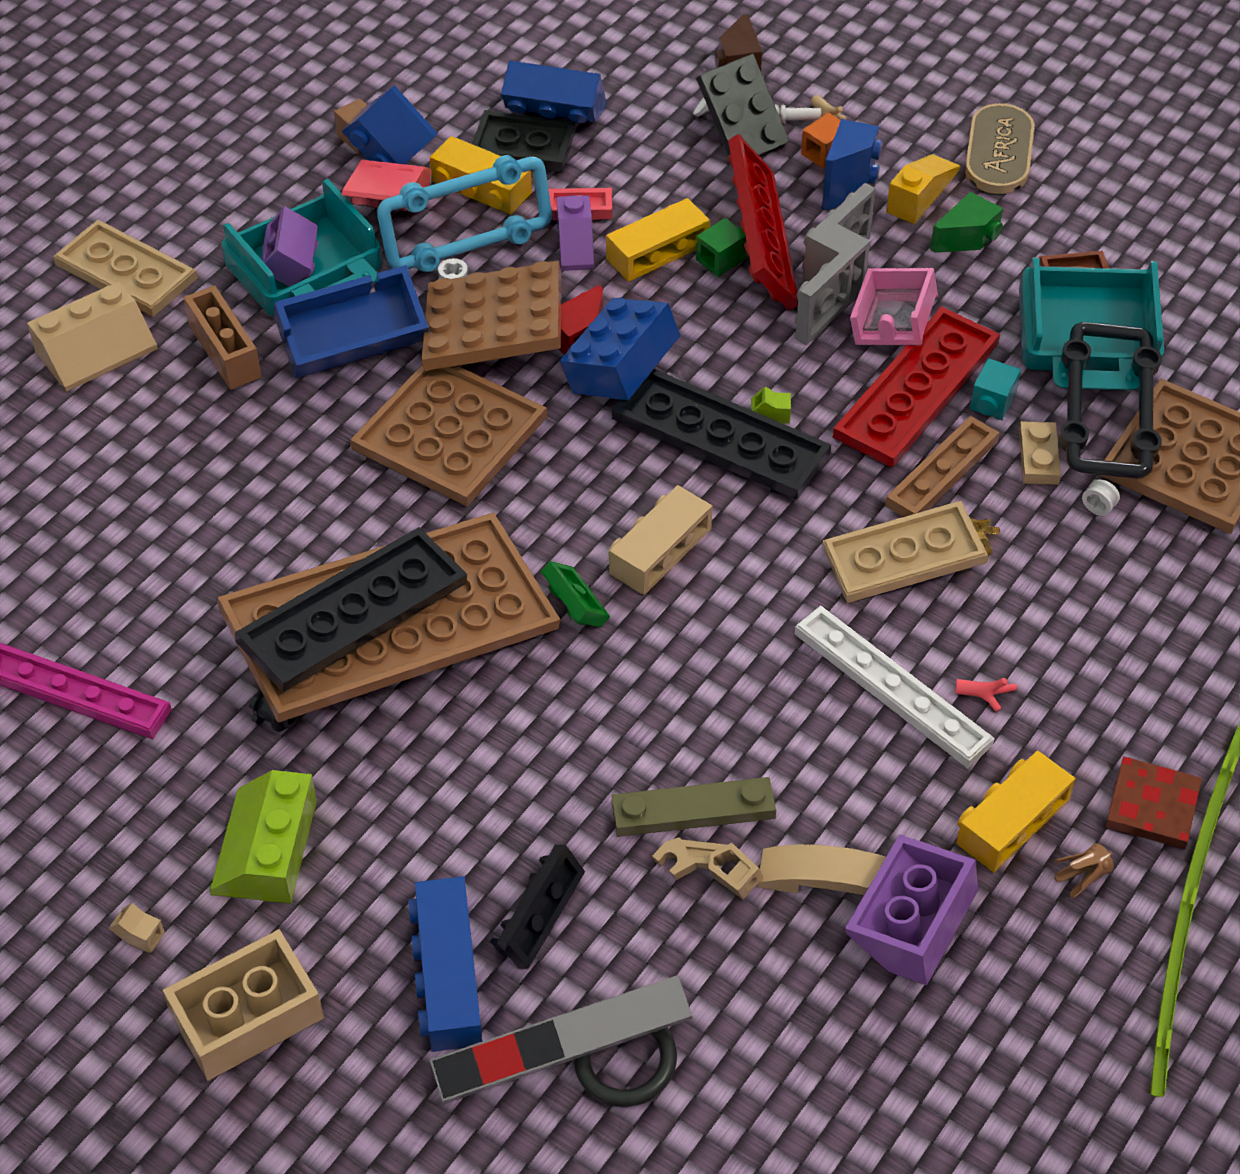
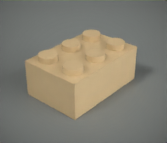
M280 929L162 990L170 1015L207 1081L324 1019L319 993Z

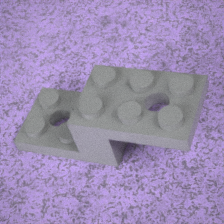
M866 183L855 192L848 194L845 201L838 208L831 210L825 219L817 227H812L805 236V259L802 263L803 282L797 293L799 301L798 313L795 317V324H797L795 339L805 345L814 339L851 304L860 292L867 273L870 240L868 239L871 234L876 188Z

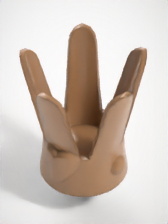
M1095 843L1083 853L1054 859L1056 863L1076 859L1070 862V866L1056 873L1054 880L1062 882L1087 872V875L1070 892V897L1075 898L1093 882L1113 871L1114 864L1111 857L1113 853L1111 851L1108 852L1102 845Z

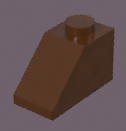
M749 14L742 15L720 36L719 50H715L716 68L754 54L761 71L762 50Z

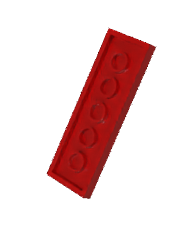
M737 134L728 140L730 148L728 159L734 170L732 181L738 192L736 203L742 213L740 225L747 240L744 243V247L751 262L748 269L753 280L757 284L762 283L767 288L771 298L775 302L780 301L790 311L798 306V291L774 172L740 134Z
M941 306L927 322L922 345H907L833 428L832 438L893 468L999 344L1000 334Z

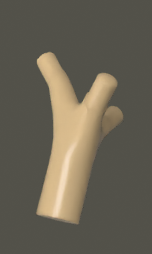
M820 95L812 97L811 105L815 108H821L822 116L829 112L840 120H846V116L840 114L843 111L841 106H831Z

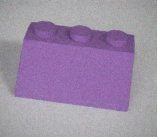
M899 834L845 928L846 934L888 972L927 986L979 890L976 860Z

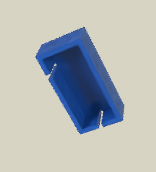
M406 265L377 273L374 285L376 292L370 293L373 281L371 275L274 303L273 316L283 344L286 343V353L295 378L423 341L424 332H427L429 327Z

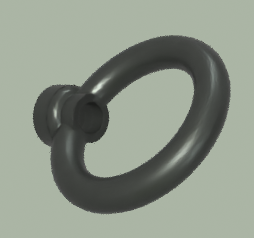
M668 1027L650 1033L658 1044L660 1061L654 1075L644 1084L631 1089H617L606 1085L596 1076L592 1069L591 1054L573 1060L579 1082L592 1097L611 1106L632 1107L654 1099L667 1087L677 1065L676 1043Z

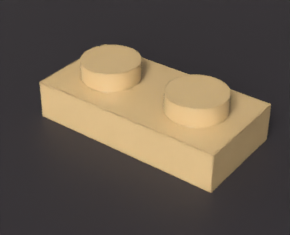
M1020 421L1019 442L1023 484L1059 485L1061 470L1056 423Z

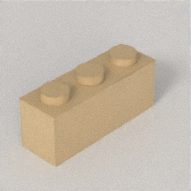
M677 485L668 495H662L656 502L655 507L645 517H639L632 529L622 539L618 538L613 542L608 552L609 574L640 594L645 595L712 529L713 506Z

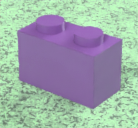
M285 206L266 226L261 260L272 271L276 280L290 287L302 279L309 278L315 268L313 256L318 246V241L316 240L318 225Z

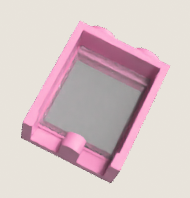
M934 268L868 269L850 316L855 345H922L923 334L935 297H938Z

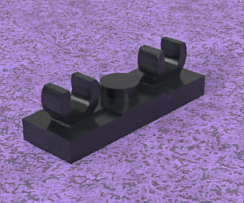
M555 844L549 855L540 857L539 862L542 864V867L538 874H530L529 878L532 881L517 904L516 911L511 919L501 922L500 925L504 929L499 939L492 938L490 940V943L501 955H508L517 968L529 969L585 873L583 867L566 845Z

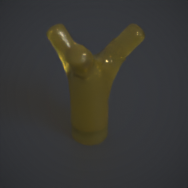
M970 517L987 554L991 555L993 551L985 534H999L1000 528L990 526L991 521L988 518L976 520Z

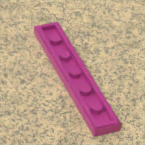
M0 643L1 686L150 739L155 737L172 711L168 701Z

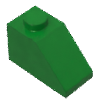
M969 192L933 226L930 250L935 253L981 250L991 240L995 241L999 237L1003 229V223H1001L1003 208L973 192Z

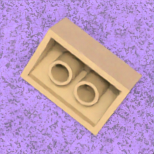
M120 281L27 322L35 352L66 392L158 349L136 301Z

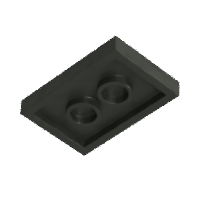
M754 54L696 77L728 155H730L728 140L737 134H740L758 155L790 142Z
M484 110L472 144L499 156H512L515 160L534 156L544 163L547 171L563 172L576 132V123L567 120Z

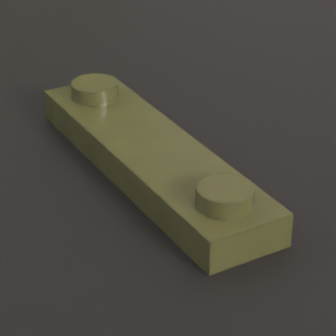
M770 777L611 795L617 837L776 819V806Z

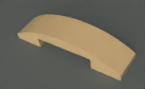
M784 845L764 848L760 871L764 878L757 884V888L798 894L799 885L865 895L886 856L862 850L826 845Z

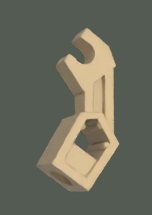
M679 837L665 841L652 855L655 862L661 867L669 858L677 859V863L669 870L676 880L698 868L709 869L713 878L742 900L764 878L759 867L733 843L726 845L681 840ZM731 860L738 862L728 875L720 867V865H724Z

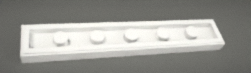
M819 606L795 626L794 634L967 769L993 746L995 739L993 736L824 607Z

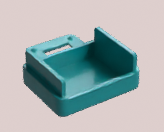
M329 179L322 181V195L290 209L318 225L316 235L318 246L313 256V262L315 263L313 273L309 278L302 279L290 287L276 280L272 271L261 260L266 226L274 217L239 233L230 223L223 225L225 239L222 241V251L225 265L269 316L274 317V303L280 300L371 275L372 284L375 283L377 271L380 270L383 263L380 242L375 238L372 225Z
M1032 258L1031 265L1024 270L1019 285L1022 362L1025 367L1031 370L1053 371L1055 385L1059 388L1068 389L1069 370L1064 366L1061 355L1064 344L1070 339L1071 328L1080 322L1144 328L1153 336L1154 348L1163 357L1164 339L1157 261H1150L1148 269L1045 267L1040 266L1039 258ZM1084 336L1083 341L1091 347V355L1088 364L1083 368L1082 389L1132 391L1139 387V377L1135 375L1131 367L1134 352L1140 348L1139 341Z

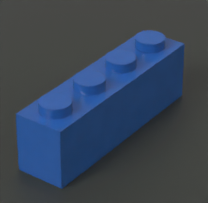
M465 876L415 882L416 898L408 899L411 924L419 923V935H411L414 961L422 960L423 972H415L417 998L425 997L426 1010H418L421 1037L429 1036L431 1052L465 1048L483 1042Z

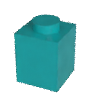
M988 358L974 384L970 410L1003 420L1017 393L1021 369Z

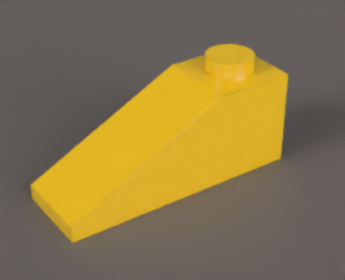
M933 154L905 165L890 182L886 213L915 224L960 171V165Z

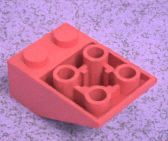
M361 160L344 186L342 195L352 197L351 204L378 208L383 200L399 195L401 188L408 183L415 182L423 188L429 186L431 169L422 166ZM405 207L397 209L398 211L410 212Z

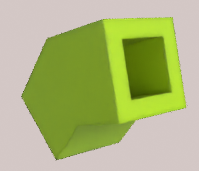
M763 387L751 398V410L782 424H790L791 393H776L767 387Z

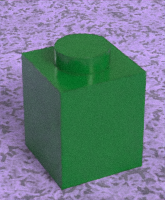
M724 218L697 235L696 261L719 277L747 259V252L744 247V243L747 240L742 228Z

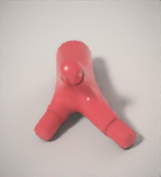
M1006 678L993 682L957 679L955 694L982 698L997 712L1001 709V706L994 698V695L1016 691L1017 685L1015 683L1007 684Z

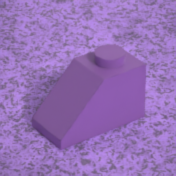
M589 195L557 197L561 271L594 269L592 217Z

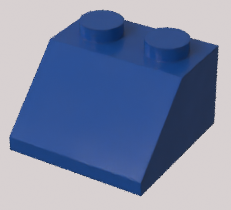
M395 85L364 107L342 130L351 144L367 160L404 165L438 134Z
M841 119L826 158L822 198L823 210H830L840 206L848 194L855 192L864 183L868 185L877 183L880 165H875V159L879 160L883 144L882 140H878L879 126Z

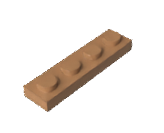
M970 416L886 496L885 506L903 517L929 510L998 442L1000 432Z

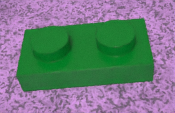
M549 561L541 570V573L549 582V590L563 601L568 608V616L579 625L588 624L603 627L610 618V615L574 567Z

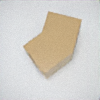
M133 903L123 907L108 928L128 944L150 954L165 933L160 919L146 914Z

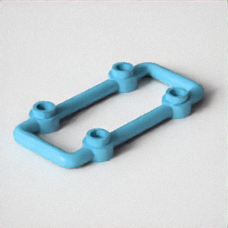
M503 155L495 160L492 168L424 188L415 182L404 185L399 195L383 200L377 209L379 227L389 267L393 269L406 265L408 269L417 267L420 271L430 272L437 268L441 259L504 240H509L513 244L527 242L531 232L545 228L552 219V208L544 163L534 156L515 160L512 156ZM533 171L539 209L538 217L525 220L522 216L513 215L506 219L502 228L435 248L429 243H420L413 248L411 255L399 258L391 211L405 207L410 212H420L425 209L428 200L499 180L502 184L511 185L520 179L521 173Z

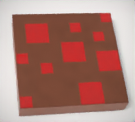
M1123 756L1105 827L1186 849L1202 778Z

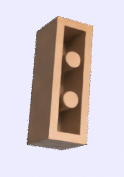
M214 285L183 297L189 326L229 389L232 390L262 378L257 348L217 287Z

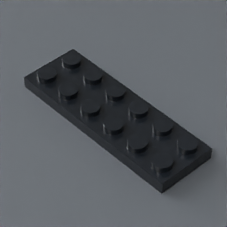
M656 369L652 370L629 400L620 399L612 409V419L796 500H798L831 454L832 444Z
M418 527L236 631L235 642L282 692H285L465 585L467 573Z

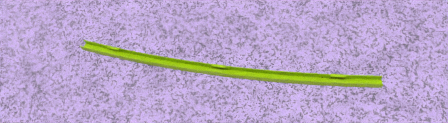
M1240 722L1226 754L1203 819L1173 933L1162 992L1151 1076L1150 1094L1157 1097H1164L1166 1092L1172 1027L1186 941L1213 832L1240 756Z

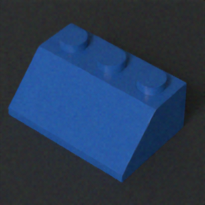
M511 60L508 62L501 97L505 108L514 113L532 112L538 113L545 118H555L558 116L569 118L577 123H585L586 121L596 122L606 108L607 102L602 79L598 73Z

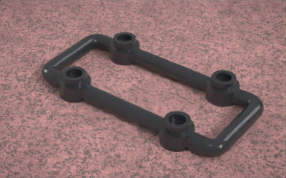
M1093 322L1075 324L1071 328L1070 339L1064 344L1061 355L1064 366L1069 370L1067 422L1061 426L1058 441L1061 448L1066 452L1067 464L1071 469L1080 473L1135 479L1144 478L1151 473L1153 458L1158 455L1162 443L1161 436L1153 430V375L1159 370L1162 356L1154 348L1153 336L1144 328ZM1084 336L1140 342V348L1134 352L1131 363L1135 375L1139 377V430L1134 433L1130 445L1131 452L1139 460V464L1084 459L1080 457V452L1086 447L1089 437L1088 427L1081 422L1083 368L1088 364L1091 355V347L1083 341Z

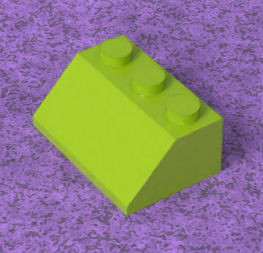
M271 770L238 788L212 880L211 895L292 903L317 803L312 774Z

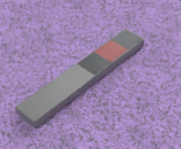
M676 975L430 1059L442 1102L446 1104L692 1019V1014L679 976Z

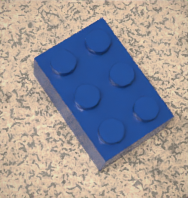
M612 298L560 360L573 394L629 400L680 337L669 303Z

